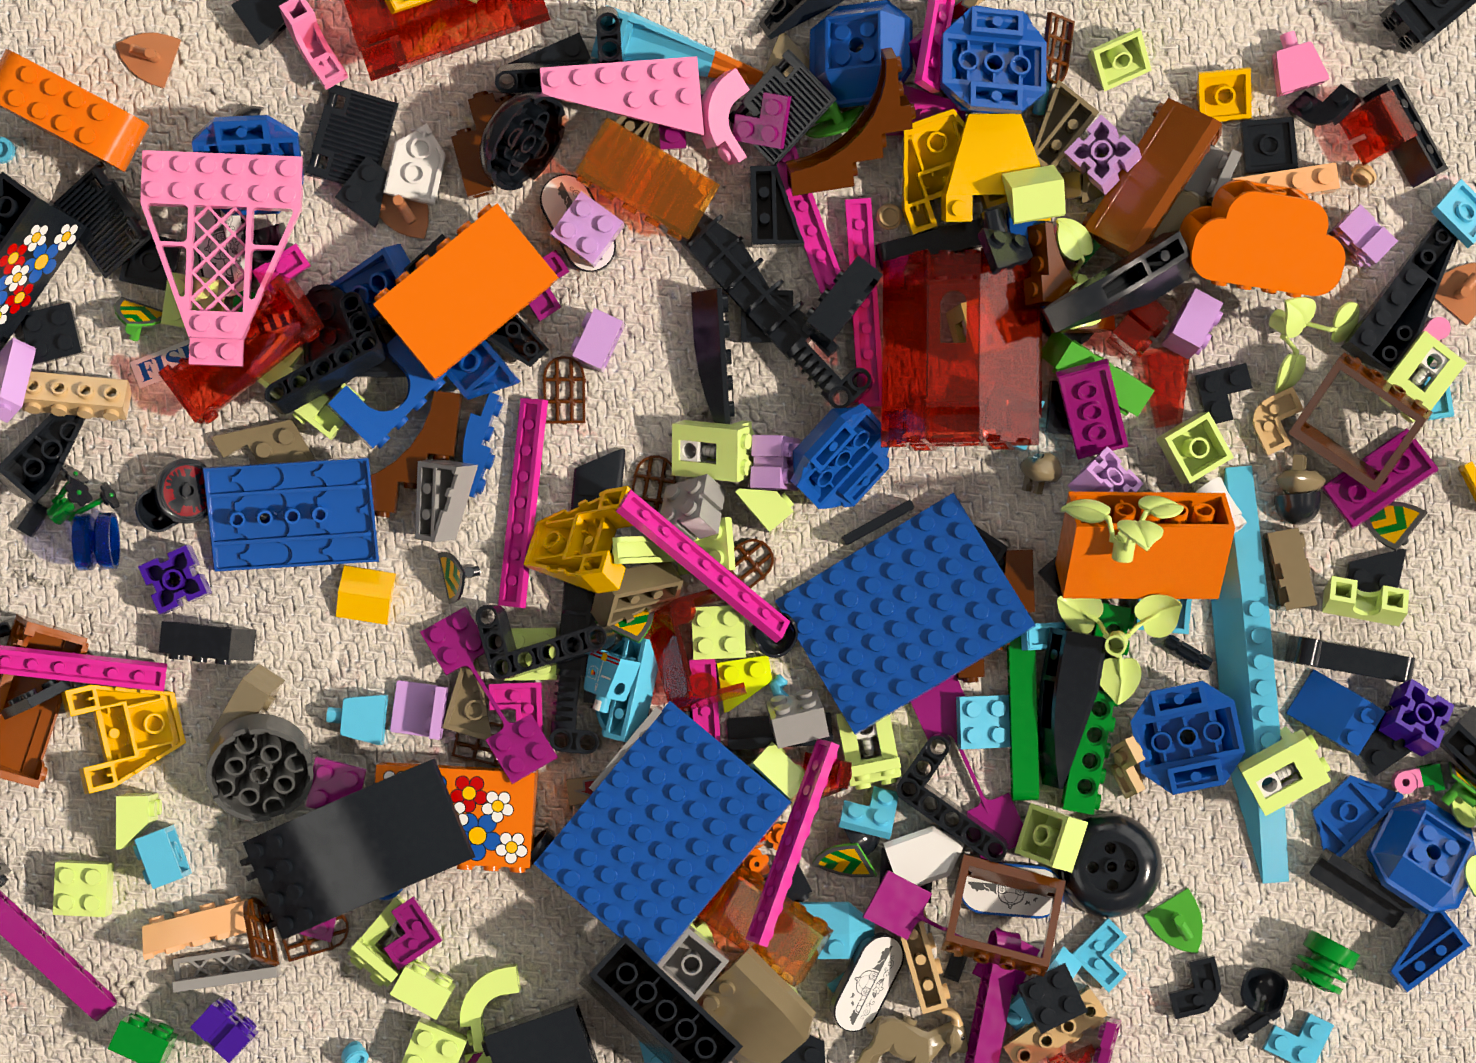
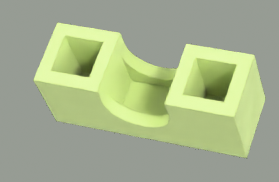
M1331 576L1324 588L1323 613L1398 627L1408 614L1409 590L1383 585L1381 590L1377 592H1363L1357 589V580Z

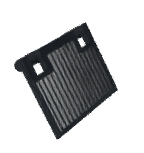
M790 49L782 55L783 59L777 65H773L741 100L742 104L736 111H732L728 118L734 124L735 114L746 115L749 111L753 114V117L760 118L764 92L792 96L784 149L753 144L773 166H776L837 100ZM792 66L794 70L786 77L783 73Z
M339 85L329 88L305 174L344 185L366 156L381 166L399 103ZM338 95L346 98L343 110L335 107ZM321 156L329 157L326 170L318 167Z
M99 161L54 203L87 226L79 241L104 278L107 279L153 237L149 230H143L138 223L141 220L140 216L114 179H108L104 173L106 166L103 162Z

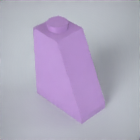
M14 337L0 351V420L6 423L23 406L36 352L35 347Z

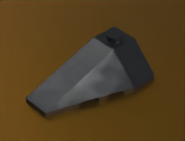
M776 0L759 22V25L771 40L844 0Z
M51 413L0 463V482L14 495L36 504L53 487L86 419L74 415L56 416Z

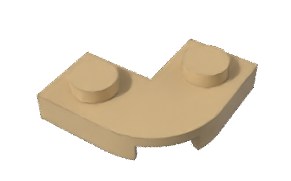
M1293 386L1263 400L1254 412L1253 428L1266 456L1292 445L1281 420L1304 410Z
M1131 736L1110 749V752L1114 754L1115 763L1110 766V769L1125 799L1145 790L1142 777L1134 768V765L1145 760V757L1142 754L1141 746L1136 742L1134 736Z

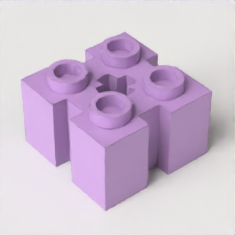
M1100 115L1086 129L1089 136L1084 141L1078 137L1064 153L1067 161L1082 175L1088 170L1087 175L1090 182L1106 195L1120 181L1118 173L1123 168L1128 172L1142 156L1139 148L1125 135L1119 139L1116 127L1104 116ZM1101 153H1102L1103 155L1108 154L1107 156H1105V157H1103V158H1099V154H1101Z
M1361 204L1350 210L1329 232L1331 236L1341 243L1343 248L1345 247L1351 253L1350 260L1357 267L1361 268L1363 266L1365 269L1376 264L1398 242L1385 227H1381L1375 221V218Z
M752 435L751 456H754V464L751 466L750 488L798 491V488L790 480L794 474L793 450L800 444L801 439L782 435Z
M1107 446L1067 486L1074 492H1137L1143 485V482L1130 469L1126 471L1120 465L1121 459Z

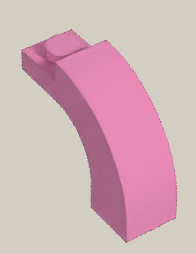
M289 0L280 5L281 15L296 47L313 75L317 76L325 90L347 79L348 74L324 38L315 12L306 0Z
M736 68L726 71L717 77L708 86L701 99L704 136H701L703 143L707 149L717 147L719 149V156L728 165L739 163L747 157L733 136L728 120L729 112L734 102L750 91Z

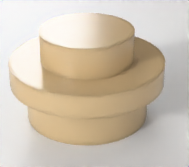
M1355 164L1351 170V180L1359 187L1367 188L1377 179L1374 169L1368 164Z
M894 204L881 206L876 215L877 223L886 230L897 228L902 221L900 208Z

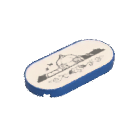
M995 862L1060 879L1055 872L1044 866ZM968 876L962 897L965 905L979 914L1035 919L1048 917L1052 904V898Z

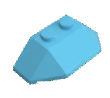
M623 636L622 640L610 651L640 662L639 669L625 701L611 699L608 713L596 711V715L602 728L603 737L627 742L648 717L659 667L649 639L643 638L640 643H637Z
M796 902L778 917L774 927V935L770 940V950L794 959H850L858 945L865 938L875 936V924L863 918L864 914L850 902Z

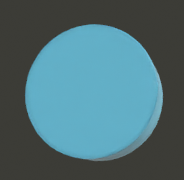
M0 137V164H5L14 158L15 146L7 138Z

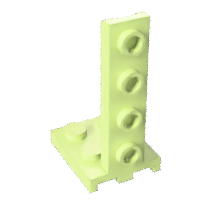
M724 517L721 518L718 534L702 539L696 537L694 542L727 570H736L732 518ZM646 536L612 538L614 564L677 562ZM678 563L679 575L691 574Z

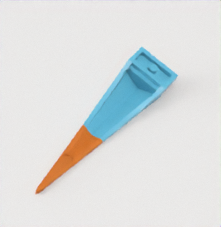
M614 8L618 12L620 19L622 62L697 56L699 76L717 78L724 72L736 68L746 84L756 85L762 78L763 72L638 14ZM604 16L600 22L605 26H611L614 24L615 19L611 16ZM597 35L591 52V56L598 58ZM606 42L602 46L608 52L614 51L617 47L613 42Z

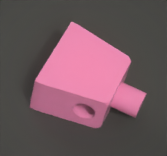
M1295 31L1280 35L1283 49L1276 51L1272 55L1277 97L1324 84L1330 79L1311 41L1298 44Z

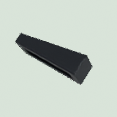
M39 502L33 504L17 529L29 537H34L47 516L48 508Z
M951 953L943 978L959 983L968 957H955L954 953Z

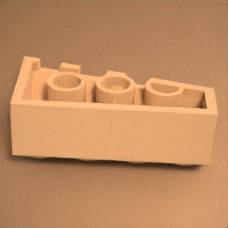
M240 895L224 899L225 904L215 906V902L200 905L199 911L190 913L189 908L174 912L175 917L165 919L164 915L149 918V923L142 926L144 960L154 958L158 953L165 952L169 954L184 949L186 946L195 947L209 943L213 939L217 941L247 933L243 905L248 898L241 900Z

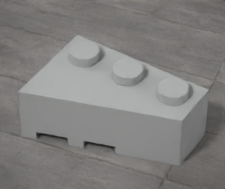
M433 459L418 461L415 539L429 542L456 540L478 465L450 460Z

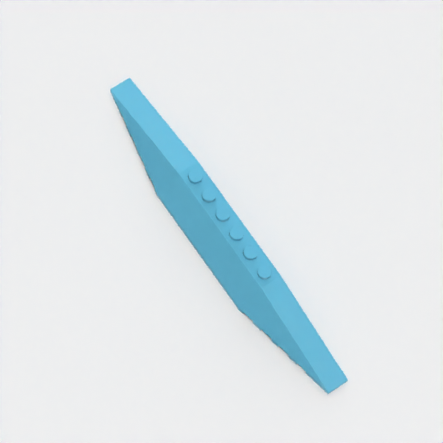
M1252 465L1225 468L1223 483L1247 523L1233 536L1219 599H1211L1219 691L1235 701L1246 752L1240 762L1281 740L1268 592ZM1236 767L1231 774V779L1237 793L1240 810L1252 844L1261 881L1263 884L1289 882L1285 806L1265 816L1255 800L1248 783L1243 778L1239 768ZM1268 777L1264 779L1262 785L1270 784L1273 778Z

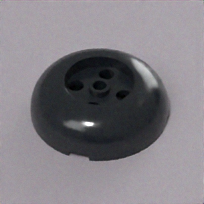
M538 91L524 92L507 100L492 115L483 132L479 153L482 169L493 184L503 190L520 189L523 187V182L529 178L535 180L546 169L558 151L565 131V127L562 125V117L565 115V110L559 100Z
M1103 813L1083 819V821L1088 822L1073 871L1071 873L1058 869L1059 878L1066 881L1064 892L1076 906L1095 916L1114 918L1135 912L1150 900L1160 882L1162 858L1156 840L1145 826L1126 815ZM1109 842H1113L1116 846V850L1113 853L1105 851V845ZM1127 860L1135 862V868L1132 871H1127L1124 867ZM1090 862L1098 864V870L1095 873H1090L1087 869V865ZM1115 862L1116 869L1108 871V863ZM1111 879L1116 880L1118 883L1117 888L1113 891L1107 888V882Z

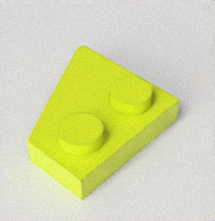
M768 656L717 663L724 713L731 711L771 682L772 675Z

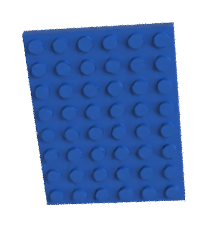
M954 492L775 600L781 612L788 614L795 621L798 629L797 639L855 735L1036 627Z
M669 701L663 708L662 713L642 737L637 739L534 862V865L622 939L626 935L658 965L792 802Z

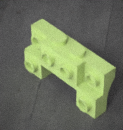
M282 334L265 356L253 367L249 375L267 388L271 383L295 371L292 367L304 354V350L286 335ZM342 384L332 398L323 394L294 410L292 415L303 424L308 421L325 436L333 440L345 423L327 404L347 384ZM350 388L363 402L366 401L362 396H360L357 392Z

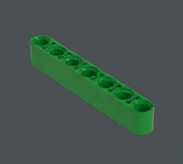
M1021 636L1012 640L1010 645H1007L1012 801L1039 800L1035 650L1022 651Z

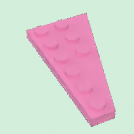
M697 56L544 67L539 69L541 92L557 100L576 103L624 117L704 136Z

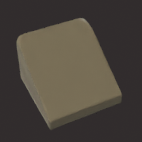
M1080 172L1060 173L1064 179L1065 200L1080 199L1082 197Z

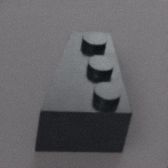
M750 166L751 248L804 247L805 243L777 166Z
M858 255L846 271L842 269L833 280L835 283L834 287L831 290L826 288L818 299L820 305L816 309L813 307L809 309L803 317L806 323L801 330L827 349L873 291L883 274Z
M162 621L159 653H168V659L184 660V655L192 656L191 661L207 663L208 658L215 659V664L231 665V660L253 661L256 630Z

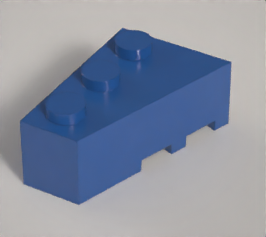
M1445 911L1427 914L1387 972L1403 993H1407L1471 945Z

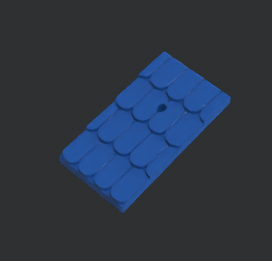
M368 457L202 468L215 572L379 562ZM267 513V519L264 521L260 520L261 514Z

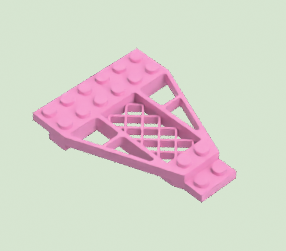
M142 150L140 203L186 332L190 338L189 365L243 367L244 340L250 329L251 321L297 219L302 212L303 157ZM149 207L188 208L187 239L184 242L160 241ZM196 208H204V209L196 216ZM213 209L231 210L220 218ZM210 210L219 221L207 231L198 220ZM239 210H247V216L245 217ZM255 210L293 212L278 246L253 244ZM237 212L245 222L233 232L225 221ZM197 224L205 234L195 242ZM223 224L231 235L223 243L219 244L211 234ZM246 228V242L244 244L237 235ZM209 237L218 247L205 257L197 247ZM236 238L244 249L232 258L224 250V247ZM164 247L186 248L185 295L183 297L179 294L163 249ZM196 250L204 260L194 268V254ZM222 251L231 261L219 271L210 260ZM275 251L254 299H251L253 252ZM245 254V267L243 270L236 261ZM208 263L216 271V274L208 282L204 283L196 273ZM235 264L243 275L231 284L222 274ZM195 276L203 286L193 294V279ZM221 277L230 287L217 297L208 286ZM244 280V292L242 296L235 289V287H237ZM207 289L216 300L204 310L195 299ZM233 290L242 301L230 311L221 300ZM194 303L201 311L192 310V304ZM220 303L227 312L210 310ZM243 306V312H237Z

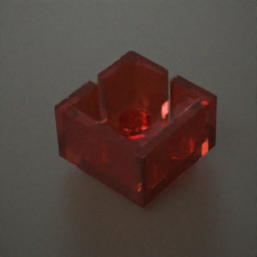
M1393 90L1378 95L1350 112L1340 122L1349 141L1365 134L1366 139L1352 145L1363 166L1381 158L1418 136Z
M1156 300L1148 305L1132 309L1106 342L1130 361L1135 355L1140 358L1153 342L1149 339L1152 335L1156 338L1169 323L1165 318L1170 312Z

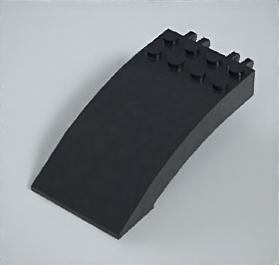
M434 758L242 842L248 857L240 860L241 866L252 865L254 871L249 873L246 879L247 881L258 879L268 906L259 909L261 915L271 913L274 919L266 924L267 930L277 927L282 940L471 860L475 858V854Z

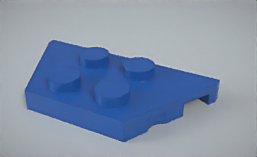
M484 340L446 372L447 377L468 400L521 382L487 340Z
M1348 775L1311 810L1323 851L1327 848L1339 857L1344 855L1404 796L1401 793Z

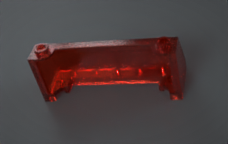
M279 274L269 282L273 290L266 289L264 291L265 296L260 301L244 340L243 367L189 365V357H182L178 360L180 363L174 366L173 369L170 365H167L158 372L195 423L209 424L219 416L218 412L306 341L309 343L320 335L319 331L324 325L296 280Z

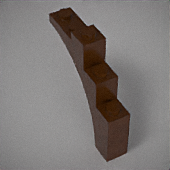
M892 47L881 49V69L877 86L867 108L857 122L842 137L824 149L806 157L786 161L788 186L792 196L854 187V177L858 176L856 162L883 158V148L887 147L885 133L913 129L912 119H916L914 103L909 102L906 94H904L902 81L898 79V72H902V63L900 56L895 55Z
M434 391L428 417L412 445L396 461L379 472L370 475L375 516L390 518V513H397L400 483H404V488L417 489L418 461L429 460L430 455H434L433 459L449 460V457H456L463 395Z
M1033 549L1006 550L1003 573L1027 612H1035ZM984 658L956 674L957 678H963V683L979 682L978 677H985Z

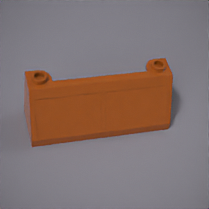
M1170 98L1164 104L1160 102L1152 115L1155 119L1137 145L1142 158L1128 172L1122 168L1118 174L1120 181L1104 196L1095 212L1092 213L1090 211L1082 223L1091 235L1092 240L1094 239L1122 258L1150 242L1204 156L1209 153L1210 145L1215 146L1220 139L1222 133L1221 122Z
M16 614L6 646L86 655L89 644L86 643L88 638L81 634ZM0 674V711L9 706L7 701L34 688L39 692L43 690L41 685L52 679ZM61 693L4 720L0 712L1 779L39 788L40 782H44L48 769L45 767L43 758L63 701Z

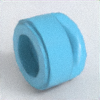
M359 1041L349 1043L341 1054L342 1063H366L369 1058L366 1049Z

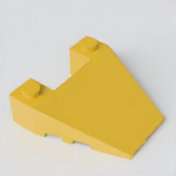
M954 109L912 123L913 129L903 131L902 212L910 235L938 226L930 200L941 197L965 124ZM979 195L983 209L1008 202L1006 195Z
M1021 114L967 115L957 145L958 148L941 193V220L945 222H972V195H1006L1002 174L1041 167ZM1051 218L1036 221H1051Z
M628 486L604 490L599 493V498L590 502L586 499L578 502L579 507L567 512L566 509H563L537 521L524 565L532 570L595 593L619 590L626 568L622 564H614V555L610 551L613 544L612 538L615 537L616 530L633 526L616 512L624 495L631 489Z
M88 685L61 693L67 718L93 712L104 763L79 769L85 794L120 785L125 780L186 743L174 692Z

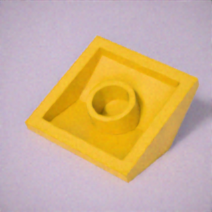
M1251 68L1198 72L1196 89L1198 111L1219 122L1252 119Z
M344 565L338 590L336 617L388 625L396 573Z

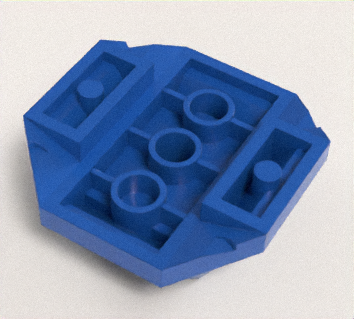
M889 0L838 6L810 29V71L836 97V103L840 108L868 105L878 82L881 69V49L892 47L895 55L900 56L902 72H898V79L902 81V84L905 83L912 73L913 56L908 43L913 39V21ZM863 45L859 52H855L858 46Z
M972 6L941 36L940 87L968 110L1021 114L1046 93L1047 42L1029 22L1030 19L1024 11ZM987 63L994 64L997 70L991 69Z
M269 115L214 117L192 138L193 152L301 157L298 132ZM302 172V185H303V183H304V174H303V172ZM220 209V210H221L223 213L227 214L231 209ZM239 210L243 215H247V210ZM255 210L254 215L279 214L281 211ZM235 212L232 216H237L239 214Z
M863 403L856 407L833 408L793 450L794 474L790 481L818 509L838 506L854 507L889 469V457L887 455L890 447V432Z
M1203 680L1150 691L1130 721L1133 736L1141 746L1142 754L1145 757V760L1139 762L1141 773L1172 795L1225 785L1246 753L1235 701ZM1189 729L1195 733L1196 738L1192 743H1184L1181 740L1180 734L1183 730Z
M1427 799L1392 808L1383 817L1366 851V855L1369 861L1372 862L1375 873L1383 887L1427 915L1454 911L1459 908L1469 887L1465 879L1464 867L1467 860L1476 855L1472 828H1465L1453 815Z

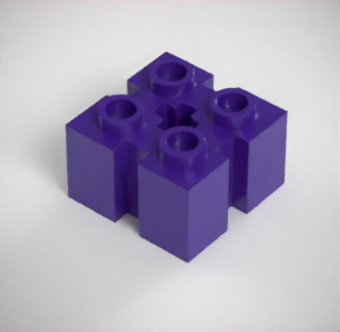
M185 545L167 553L169 557L167 561H164L163 558H155L138 566L146 586H154L157 592L152 594L151 597L159 614H167L183 607L182 599L187 598L188 602H194L212 594L205 575L196 573L194 567L200 565L191 545ZM174 573L180 576L178 586L177 584H171V580L174 579Z
M1410 679L1395 687L1388 704L1393 709L1385 713L1379 731L1395 741L1403 738L1406 742L1405 747L1422 757L1439 749L1445 732L1440 726L1449 722L1455 705L1439 695L1434 697L1428 696V688Z
M220 997L206 1009L190 1028L205 1042L210 1043L214 1050L230 1063L259 1032L255 1029L257 1027L250 1018L245 1016L242 1019L235 1013L238 1008L232 1001L227 998L223 1000Z

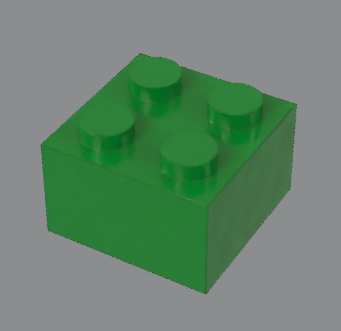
M130 1013L121 1019L108 1050L137 1063H166L179 1034L174 1033V1028L167 1024L159 1023L157 1025L150 1022V1017L143 1013Z

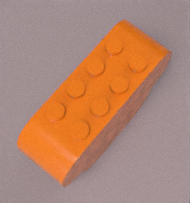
M5 49L0 58V107L85 154L122 172L126 171L149 128L147 123L15 52Z
M1241 179L1229 181L1218 189L1211 206H1202L1192 210L1184 218L1180 227L1181 235L1190 251V267L1201 277L1211 280L1212 284L1218 286H1227V283L1236 284L1237 288L1251 290L1252 287H1257L1269 294L1283 291L1286 292V295L1295 298L1301 297V295L1320 296L1330 292L1338 284L1345 265L1343 246L1337 239L1327 234L1328 216L1324 208L1317 202L1310 200L1305 193L1296 188Z

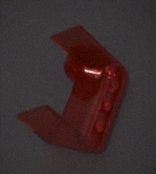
M711 589L679 597L655 610L653 622L648 631L667 702L671 701L683 712L747 694L744 682L718 689L716 680L711 674L701 672L692 675L679 625L693 620L697 606L721 600Z

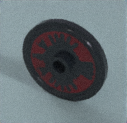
M181 458L168 463L160 471L155 483V499L161 512L170 520L189 524L198 522L208 515L202 469L207 466L202 462L190 458Z

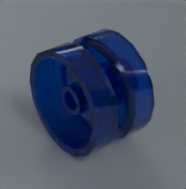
M113 512L99 513L96 520L89 513L75 514L71 537L73 559L77 570H94L97 563L101 570L117 569L120 561L121 545L116 514Z

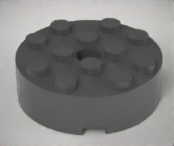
M270 714L242 716L223 726L213 737L208 747L206 758V782L214 801L232 816L248 821H270L272 817L284 813L287 815L294 811L306 799L313 783L312 750L304 733L290 721Z

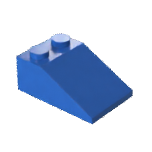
M401 244L384 247L330 285L339 287L345 293H358L371 308L375 319H377L380 315L374 309L373 304L376 302L374 297L385 288L389 291L396 286L395 280L406 272L404 268L411 262Z
M1312 669L1286 711V714L1348 753L1359 756L1386 711Z

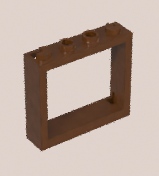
M1344 352L1337 359L1288 434L1376 493L1433 412L1422 405L1423 401L1414 400L1408 396L1406 391L1399 385H1392L1387 382L1384 376L1377 370L1368 369L1362 365L1358 357L1354 359ZM1340 371H1343L1415 420V423L1381 472L1306 422Z
M963 854L958 867L941 950L954 953L955 957L966 956L973 958L978 963L985 964L989 962L997 964L1004 970L1016 969L1025 972L1028 976L1035 974L1044 977L1050 964L1066 881ZM967 876L1052 898L1041 958L955 935Z

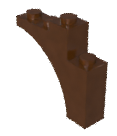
M488 91L473 94V98L468 99L476 130L471 131V128H464L456 131L455 136H451L469 200L494 194L493 183L488 179L481 166L480 142L485 127L492 115L503 103L516 94L503 96L500 98V102H496L494 94H488Z
M1045 222L1027 227L1028 243L1033 257L1030 259L1031 277L1023 279L1025 305L1047 306L1067 294L1071 287L1077 284L1060 255L1053 223ZM1114 315L1101 319L1099 323L1093 326L1066 329L1060 331V333H1101L1115 330Z

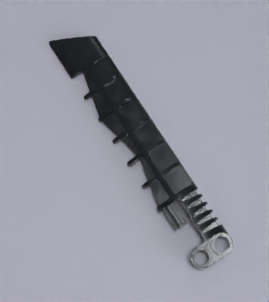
M668 160L652 201L651 213L788 360L794 359L796 361L794 366H800L802 368L801 373L809 375L807 380H813L816 383L814 387L822 389L821 395L833 408H849L855 405L872 388L873 378L870 373L864 368H855L841 380L808 343L812 340L828 358L836 352L839 346L833 340L825 349L801 330L806 323L803 320L806 314L800 311L804 303L800 301L793 306L774 293L784 283L782 279L769 288L758 269L764 260L759 258L754 262L742 242L744 238L736 236L719 224L723 219L721 214L713 220L694 207L703 195ZM859 374L867 376V383L863 387L854 386V378ZM839 392L848 394V401L844 405L835 404L834 398Z
M624 448L574 468L571 510L579 507L578 502L585 499L590 502L599 498V493L604 490L622 487L625 462ZM564 581L559 636L597 625L595 618L591 614L595 592ZM575 638L573 648L575 651H578L580 642ZM589 654L556 665V675L559 676V682H555V685H558V692H554V695L558 696L557 702H553L554 705H557L556 711H552L556 718L555 721H551L549 738L550 745L555 751L591 754L599 747V737L595 732L576 729L581 676L586 675ZM584 689L583 702L594 703L596 694ZM559 732H563L569 737L567 746L563 748L558 747L554 742V738ZM587 734L595 739V745L590 750L582 748L580 744L581 738Z

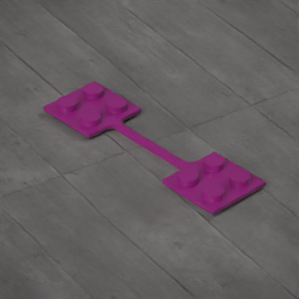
M466 607L420 632L445 675L461 667L470 668L503 722V729L485 741L511 784L558 758L532 714L515 723L508 722L477 673L473 663L475 659L485 654L478 626Z
M956 675L911 701L927 740L933 734L939 732L952 736L957 745L956 697H963L965 694ZM958 749L980 796V804L967 812L1003 836L1008 842V850L1016 847L1023 823L1009 792L992 800L986 799L963 749ZM975 827L968 829L973 840L981 837L979 829ZM991 843L989 845L991 853L999 855L1003 852V848L999 843Z
M316 756L313 767V783L307 797L306 807L317 809L363 789L367 769ZM336 918L299 934L332 942Z
M887 870L862 917L908 940L915 925L920 921H924L945 932V927L924 916V908L932 893ZM998 927L995 928V930L1004 931ZM1021 940L1020 952L1037 957L1040 949ZM977 962L972 974L981 978L983 964ZM1016 971L1012 991L1014 996L1018 993L1016 985L1024 982L1027 976L1023 971Z

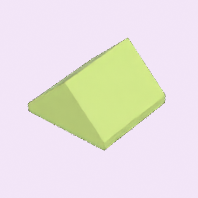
M1140 28L1091 49L1087 55L1104 92L1152 71Z
M1054 165L1002 174L1013 224L1059 217L1066 214L1064 179Z

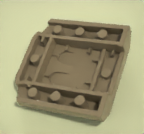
M751 947L714 980L696 1001L743 1046L734 1056L739 1063H781L808 1039L812 1029V1021L816 1015V1011Z

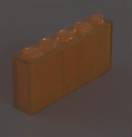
M608 117L603 119L573 171L578 176L576 181L588 188L591 185L601 189L599 192L601 196L610 201H613L614 198L623 202L621 206L623 209L634 215L637 211L646 216L645 222L658 228L659 224L667 228L666 234L678 241L681 238L689 240L720 184Z
M742 862L697 917L742 950L746 951L751 947L784 981L795 987L805 980L834 930L828 927L826 921L819 917H814L807 912L804 905L792 901L785 896L783 909L778 916L774 927V935L769 941L768 947L746 940L745 938L766 881L761 874L749 870Z

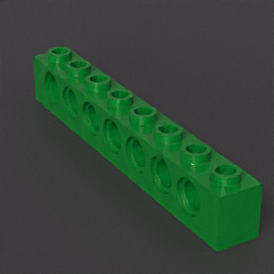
M1103 603V613L1098 619L1102 621L1106 629L1109 625L1114 624L1118 627L1119 631L1126 634L1128 629L1131 630L1133 628L1134 614H1131L1132 608ZM1095 623L1092 635L1103 637L1102 631L1098 624ZM1128 640V645H1127V647H1126L1125 652L1122 654V658H1123V655H1126V656H1127V654H1128L1129 645H1130V640ZM1104 690L1098 691L1095 702L1101 701L1105 706V711L1102 715L1095 716L1091 710L1063 788L1060 808L1063 810L1094 815V811L1100 808L1101 794H1098L1099 784H1104L1106 769L1102 767L1104 758L1109 757L1111 743H1108L1107 740L1109 732L1113 733L1116 718L1112 717L1113 707H1118ZM1092 727H1096L1100 731V737L1095 742H1090L1087 738V732ZM1092 753L1095 756V763L1092 767L1087 768L1083 765L1082 758L1085 754ZM1082 779H1088L1091 784L1090 790L1086 793H1080L1077 788L1079 781Z

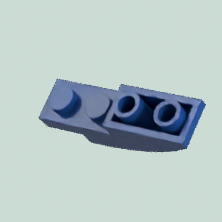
M489 393L481 416L473 413L470 414L463 444V463L478 465L469 494L473 498H476L477 493H483L487 481L483 479L486 469L491 470L495 460V455L492 454L493 449L484 446L485 441L490 442L495 427H492L491 424L494 416H500L504 404L500 402L501 396L494 393Z

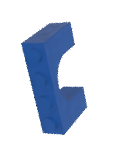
M397 335L387 344L388 357L404 372L408 382L407 396L398 408L391 411L374 410L366 405L347 385L327 404L370 449H373L375 446L380 449L391 438L387 434L394 427L399 430L409 420L406 415L412 409L417 412L427 402L424 397L431 390L437 392L446 383L443 380L447 375L446 372L434 381Z

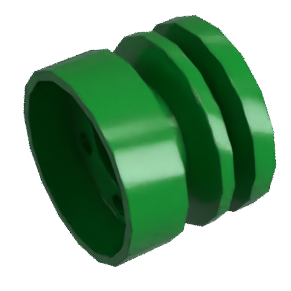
M1310 929L1303 945L1312 953L1310 957L1297 954L1296 957L1304 961L1306 965L1303 968L1292 963L1290 969L1303 981L1316 988L1340 995L1343 989L1333 984V981L1336 978L1347 983L1348 979L1338 971L1341 967L1353 970L1360 955Z

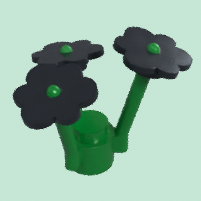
M66 464L61 470L66 473L65 478L67 482L58 495L52 499L53 504L47 509V515L54 523L61 525L66 520L73 521L77 516L103 502L107 506L110 505L112 509L120 507V503L116 498L115 491L111 489L107 482L102 483L100 486V498L91 502L93 500L92 495L88 492V486L85 485L89 482L88 478L81 471ZM73 503H77L81 508L73 511L75 509Z

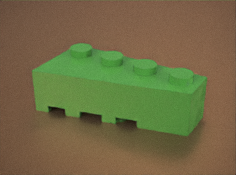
M1060 332L1052 333L1039 353L1040 357L1054 367L1052 372L1055 374L1060 370L1105 359L1098 354H1093L1092 351L1075 340L1072 341ZM1109 362L1120 412L1125 416L1130 412L1138 417L1154 390L1118 366H1113Z

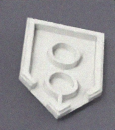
M427 123L395 142L383 193L391 196L400 195L403 199L435 205L446 154L435 139Z
M934 826L883 843L893 873L917 886L950 876L965 845L956 837Z

